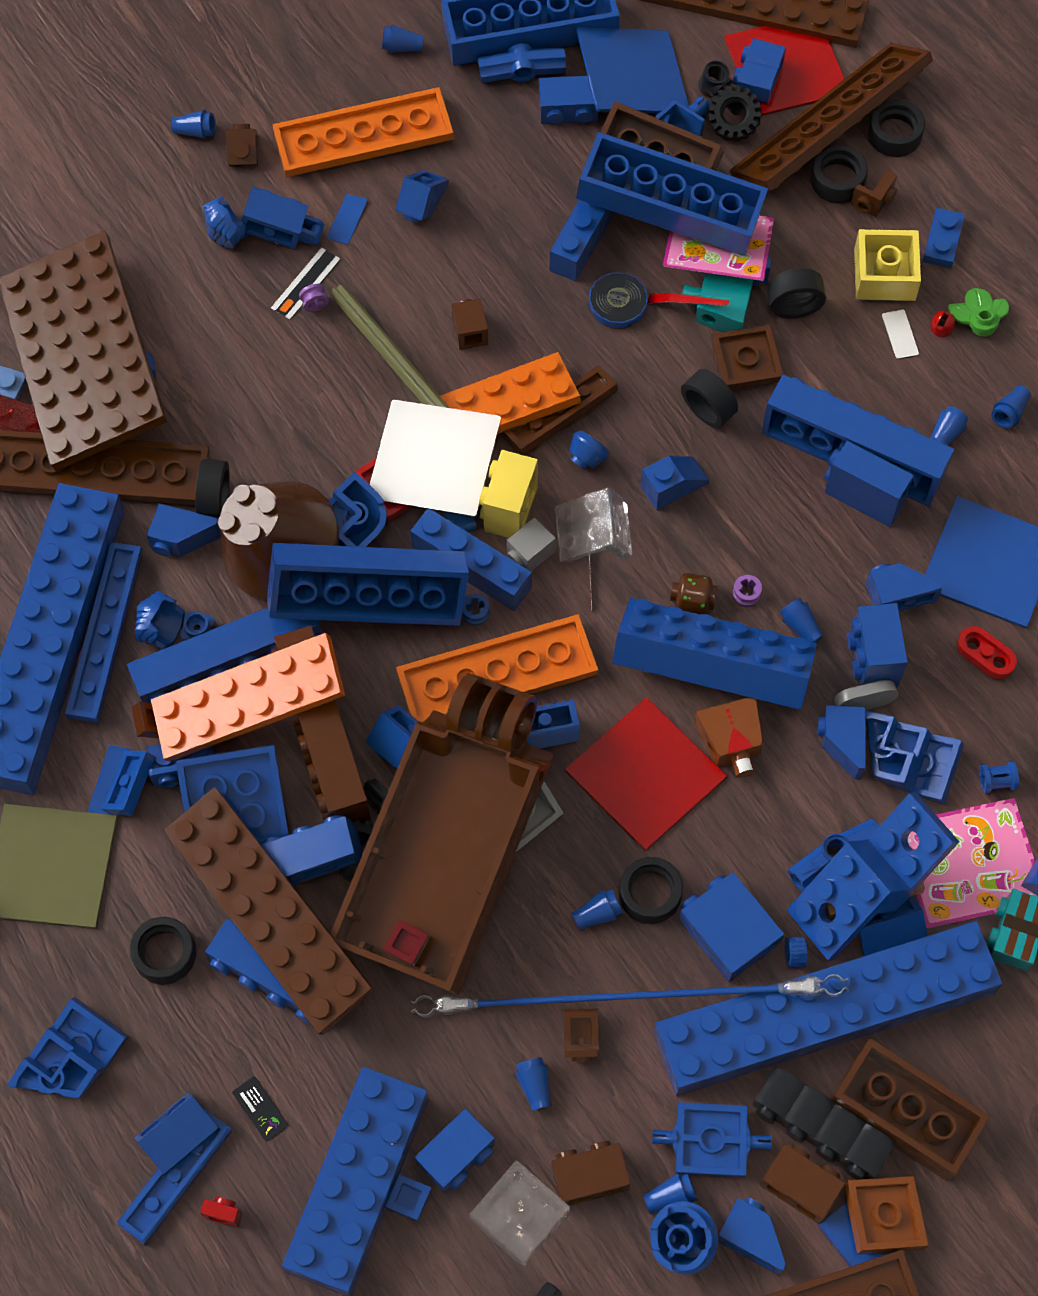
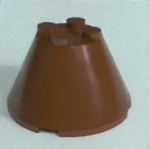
M296 481L248 486L242 484L237 486L233 494L226 500L218 519V526L221 529L223 562L229 577L237 587L252 597L267 600L273 543L338 546L339 526L336 524L334 508L328 499L314 487Z

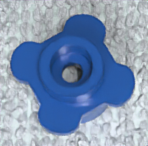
M191 611L186 613L183 621L184 628L180 630V637L185 641L210 631L211 627L215 625L214 617L201 612ZM195 626H200V629L195 630Z

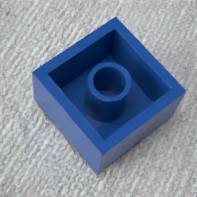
M897 603L858 607L855 619H851V631L847 632V646L849 651H854L855 661H852L851 665L852 676L854 680L859 681V686L881 680L893 681L896 687L900 684L908 662Z

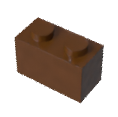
M602 1141L591 1145L590 1151L577 1154V1150L572 1149L556 1155L557 1159L551 1161V1168L562 1208L629 1191L631 1184L620 1143L611 1145L610 1141Z
M784 1144L763 1177L760 1186L817 1224H820L845 1183L839 1179L840 1174L833 1168L822 1164L820 1167L810 1161V1155L796 1145H792L790 1148Z

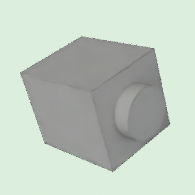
M535 517L507 539L506 556L531 572L556 551V538Z

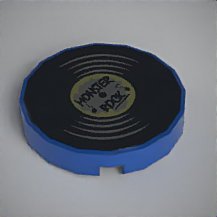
M614 272L603 275L594 282L589 292V308L599 323L610 328L622 329L642 319L647 310L648 294L645 286L636 277L627 273Z

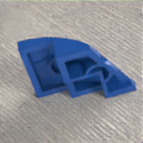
M866 711L865 718L868 723L869 746L873 758L872 768L874 777L907 793L916 792L921 798L945 804L964 748L962 740L931 734L928 728L897 722L893 716Z
M76 997L71 998L53 1026L47 1028L29 1057L23 1059L7 1085L10 1088L38 1090L41 1093H56L79 1099L106 1069L129 1036Z

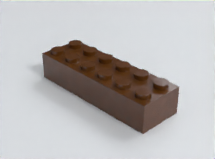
M307 626L274 636L276 648L272 649L271 653L313 638L312 627ZM335 700L291 716L323 822L326 818L334 815L346 816L354 823L355 820H361V823H365L366 820L371 821L365 792Z

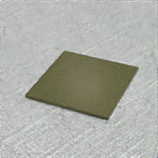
M4 804L0 822V919L96 929L117 815Z

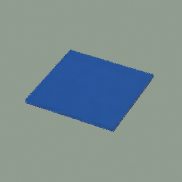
M599 27L576 28L597 112H610L614 101L643 113L659 114L673 100L689 107L669 31Z
M957 496L925 576L941 583L942 590L940 596L1026 629L1038 600V526Z

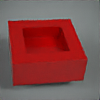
M215 1197L214 1202L204 1199L200 1211L204 1219L236 1228L239 1227L242 1217L240 1210L235 1208L236 1202L222 1197Z

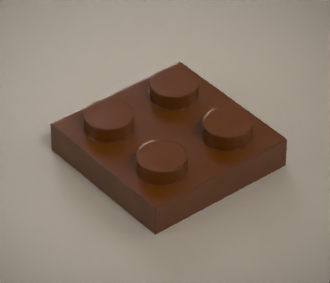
M770 324L711 334V343L720 378L731 390L779 382L783 371Z

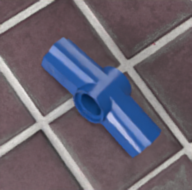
M519 43L511 46L505 53L478 57L481 81L486 83L512 78L516 82H527L536 75L563 74L566 70L565 50L563 47L532 49L528 44Z
M872 818L845 832L827 836L823 844L788 869L787 873L793 884L803 892L833 858L829 855L827 849L837 848L840 850L848 841L867 840L879 828V824Z

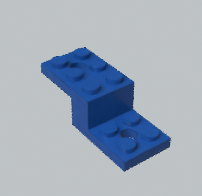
M916 792L909 793L869 839L848 841L791 904L787 911L827 960H833L876 914L897 911L960 841ZM912 831L919 838V845L915 850L908 844V836ZM829 903L836 910V917L833 921L829 920L826 915V907Z

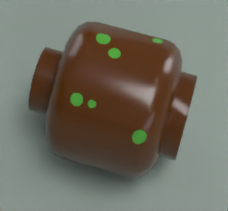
M684 573L680 577L679 583L673 582L670 601H675L676 607L683 611L699 615L707 614L708 610H714L717 585H713L712 579L709 576Z

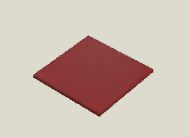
M768 26L724 35L736 68H742L741 56L745 45L750 47L753 38L786 47L782 69L769 103L759 101L762 116L815 103L844 80L842 71L827 39Z
M647 697L565 768V771L644 851L648 850L727 778V775Z

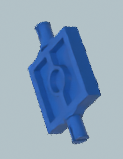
M678 1102L677 1122L673 1131L652 1130V1144L673 1145L676 1155L675 1174L678 1173L679 1175L688 1173L691 1176L746 1178L747 1156L750 1149L771 1151V1135L750 1134L747 1124V1106Z

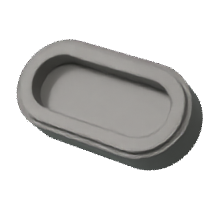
M881 680L841 691L835 696L834 704L835 706L865 707V710L891 703L898 697V691L893 681Z

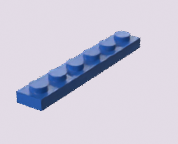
M110 542L65 711L67 719L99 723L143 553L141 546Z

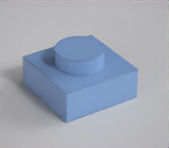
M0 366V400L17 405L28 385L25 373Z

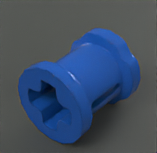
M1008 761L1006 765L988 767L987 764L980 765L979 781L983 793L987 794L993 789L1001 788L1017 790L1019 787V775L1015 762Z

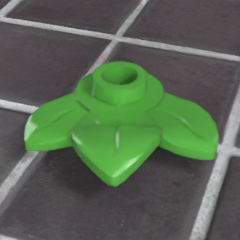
M973 288L967 292L964 303L949 304L948 311L953 314L956 322L970 325L976 335L990 336L999 327L1000 320L1008 315L1009 304L1006 299L992 300L991 295L986 290Z

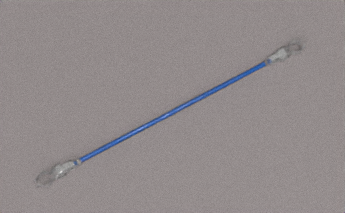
M832 974L827 976L824 981L815 976H808L801 980H788L784 983H778V985L492 1000L442 995L436 1001H433L431 997L423 995L418 997L415 1002L411 1001L412 1004L417 1005L420 1000L427 998L432 1000L434 1004H437V1008H433L428 1014H420L416 1009L411 1010V1013L417 1012L419 1016L426 1018L433 1015L435 1011L446 1016L490 1006L767 992L817 997L821 995V992L825 991L831 997H838L844 990L848 992L849 990L844 987L841 992L832 994L825 988L820 989V984H825L830 978H838L842 983L848 982V978L843 980L839 975Z

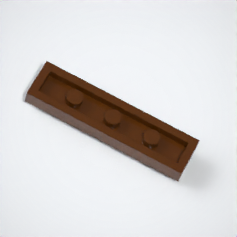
M598 365L574 381L580 394L581 403L532 420L521 426L503 431V437L520 455H524L617 392V383Z

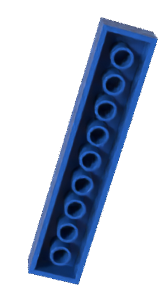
M58 483L0 657V789L33 796L35 794L88 628L110 542H115L125 512L118 494Z
M977 921L775 984L778 985L779 992L747 993L655 1023L654 1035L677 1097L995 995L1001 987L1002 981ZM832 974L839 975L843 980L848 978L846 983H842L838 978H830L825 984L814 982V991L825 988L829 993L837 994L844 987L848 988L849 992L844 990L838 997H831L825 991L815 995H808L807 992L789 993V991L784 992L783 985H787L790 982H807V979L824 981L827 976Z

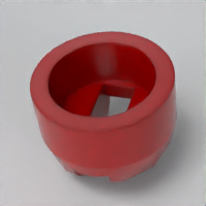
M945 310L938 311L932 317L930 323L932 333L938 337L951 335L955 327V318L953 314ZM942 319L946 320L943 327L939 326Z

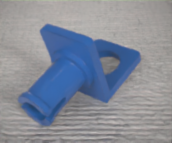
M699 96L689 107L673 100L655 118L663 120L665 117L664 122L701 137L705 124V119L702 117L709 113V105L711 106V104L706 99L700 105L704 100L703 96Z

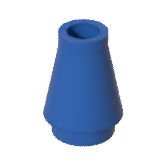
M393 24L391 27L384 26L382 49L388 50V53L422 51L423 35L413 33Z
M206 110L172 117L171 129L173 134L207 139L209 136L215 135V117L212 112L207 113Z
M1018 385L1012 392L994 404L992 419L998 426L1008 429L1020 422L1026 404L1031 398L1029 389Z
M948 406L946 410L940 412L930 438L941 440L949 445L967 428L968 417L961 410Z
M801 598L794 600L780 611L783 617L782 622L799 637L815 643L824 636L818 627L808 602L804 603Z
M610 889L606 892L601 890L584 905L571 913L579 930L587 927L617 920L616 916L622 914L623 911L613 890Z
M542 1057L516 1064L518 1073H515V1076L530 1103L532 1111L551 1106L548 1064L544 1065Z
M677 1173L650 1192L643 1194L650 1214L659 1212L665 1206L674 1202H694L698 1200L688 1173L681 1176Z

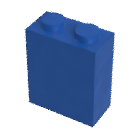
M846 441L841 451L836 448L827 465L830 467L824 476V480L827 481L825 493L891 527L905 504L914 475Z
M734 872L726 878L723 875L715 878L707 886L709 890L700 897L697 894L689 897L681 905L682 910L679 916L681 924L728 982L732 981L780 945L784 937L781 929Z

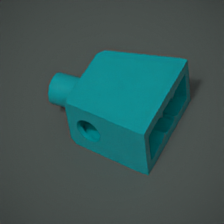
M706 273L702 288L684 285L682 295L729 300L730 303L728 305L688 304L697 305L695 320L697 323L720 332L743 329L754 279Z

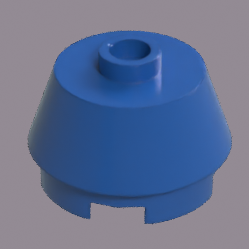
M687 1201L674 1202L661 1209L653 1220L650 1227L652 1253L663 1267L677 1274L689 1275L700 1272L713 1260L718 1247V1233L713 1219L702 1207Z

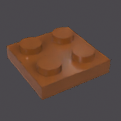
M914 1176L848 1180L844 1184L857 1255L896 1252L902 1249L903 1251L924 1250L929 1246Z

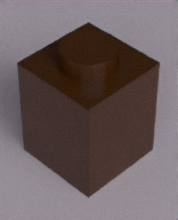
M464 299L458 303L451 304L452 320L459 350L488 345V327L481 299Z

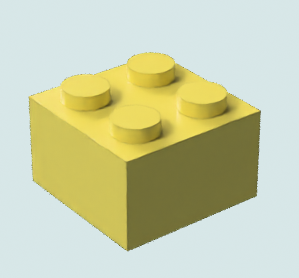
M859 229L854 248L856 300L916 301L921 284L919 231Z
M501 450L498 461L493 460L489 469L488 477L491 478L489 487L484 486L479 499V504L482 505L480 519H484L485 532L510 538L526 524L538 489V459Z

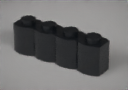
M775 1066L752 1104L757 1109L755 1113L762 1120L770 1124H774L775 1121L787 1128L785 1133L799 1143L807 1141L817 1148L815 1152L824 1160L831 1163L835 1160L841 1162L847 1167L846 1173L855 1180L875 1179L896 1144L893 1139L880 1130L865 1123L852 1112L835 1104L828 1097L804 1084L797 1077L778 1066Z

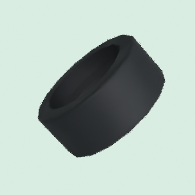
M894 99L883 102L871 114L868 129V138L871 145L878 152L886 156L901 157L909 155L921 143L925 127L924 116L914 104L908 101ZM899 119L908 123L912 127L913 133L908 137L895 138L885 134L879 126L885 120Z
M847 145L826 147L813 161L811 171L812 187L821 198L835 203L852 201L853 192L857 184L865 187L868 172L867 162L858 150ZM843 164L855 172L856 179L846 184L833 183L823 176L822 170L828 165Z
M799 268L782 272L773 277L767 286L770 309L773 314L782 318L792 319L811 315L820 310L826 303L827 296L824 280L821 274L813 269Z
M699 369L681 386V394L688 407L699 419L711 427L720 428L738 412V402L731 389L721 378L707 369Z
M201 460L196 481V513L219 519L222 508L229 496L230 472L227 461Z
M645 857L635 860L625 869L620 881L619 898L623 909L631 918L641 923L657 924L668 920L676 913L682 899L683 882L679 872L670 862L658 857ZM646 872L657 873L668 881L671 892L668 901L663 906L656 909L644 908L633 899L631 893L632 884L640 874Z
M165 916L152 918L141 924L133 934L129 946L130 958L139 974L149 982L160 985L175 983L184 978L192 969L196 958V945L187 927L177 919ZM158 933H173L182 942L183 952L180 960L168 969L159 970L151 967L144 959L143 950L146 942L150 937Z

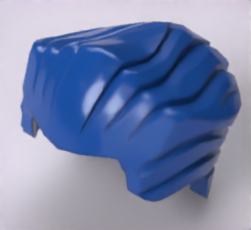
M220 196L203 205L207 234L219 246L233 249L235 244L239 243V240L244 239V237L250 234L245 233V224L239 221L226 201L221 202L224 200V197Z
M156 591L150 598L148 597L139 603L135 624L137 642L151 644L162 649L173 645L183 627L185 611L179 605H176V599Z

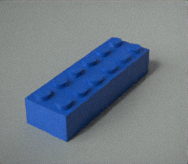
M441 0L442 22L453 66L478 62V57L505 53L511 46L519 43L528 44L532 49L578 45L577 27L619 28L620 15L615 0Z
M598 132L579 179L576 199L745 256L763 208L768 188Z
M786 375L781 376L767 402L762 427V434L826 462L829 461L836 448L841 451L846 441H849L913 474L907 498L928 507L931 506L940 488L954 452V448L949 447L941 440L928 438L919 434L917 430L911 427L898 425L891 422L886 416L875 415L862 409L856 403L845 402L834 397L826 390L815 389L806 385L798 378H790Z
M273 543L267 592L269 618L460 626L469 575L465 554L461 551Z
M630 598L618 630L612 663L801 710L817 643L810 642L801 637L793 638L777 634L772 630L748 627L740 622L716 619L707 614L699 615L683 611L678 607L654 604L645 599Z
M362 1066L281 1266L286 1273L344 1296L353 1295L385 1213V1205L401 1172L429 1100L427 1090Z

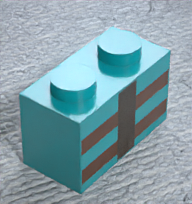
M1013 888L1007 898L1002 896L999 901L995 915L1001 918L998 928H991L986 945L991 948L990 954L994 961L1027 972L1034 964L1038 950V897Z

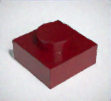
M399 919L383 950L415 966L431 936Z

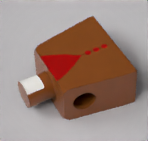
M748 697L696 711L694 719L695 728L714 763L718 767L732 764L737 778L752 775L755 769L751 758L758 757L763 747L756 699Z

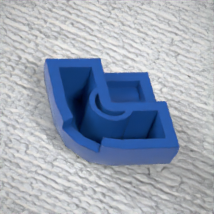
M354 471L333 492V496L328 501L334 508L336 524L339 526L338 546L368 547L385 527L387 517L385 501L373 487Z

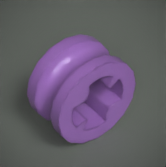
M322 284L308 285L299 293L303 307L308 312L321 310L329 302L328 295L325 294V288Z
M752 575L740 576L734 584V600L744 607L755 605L761 597L762 584L760 580ZM742 586H747V589L751 586L753 588L752 595L748 596V593L743 595L741 593Z

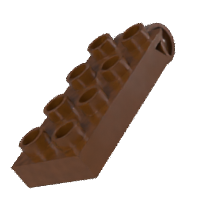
M467 673L459 682L452 696L447 715L433 710L424 722L418 721L415 724L331 931L332 936L343 949L455 994H460L554 757L553 753L526 744L537 710L536 696ZM399 919L431 936L415 966L383 950Z

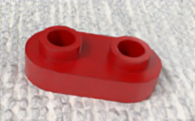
M977 626L967 627L960 633L957 640V650L961 656L994 679H1005L1013 673L1017 664V658L1009 647ZM967 643H975L978 648L971 649ZM993 662H1001L1003 668L995 667Z

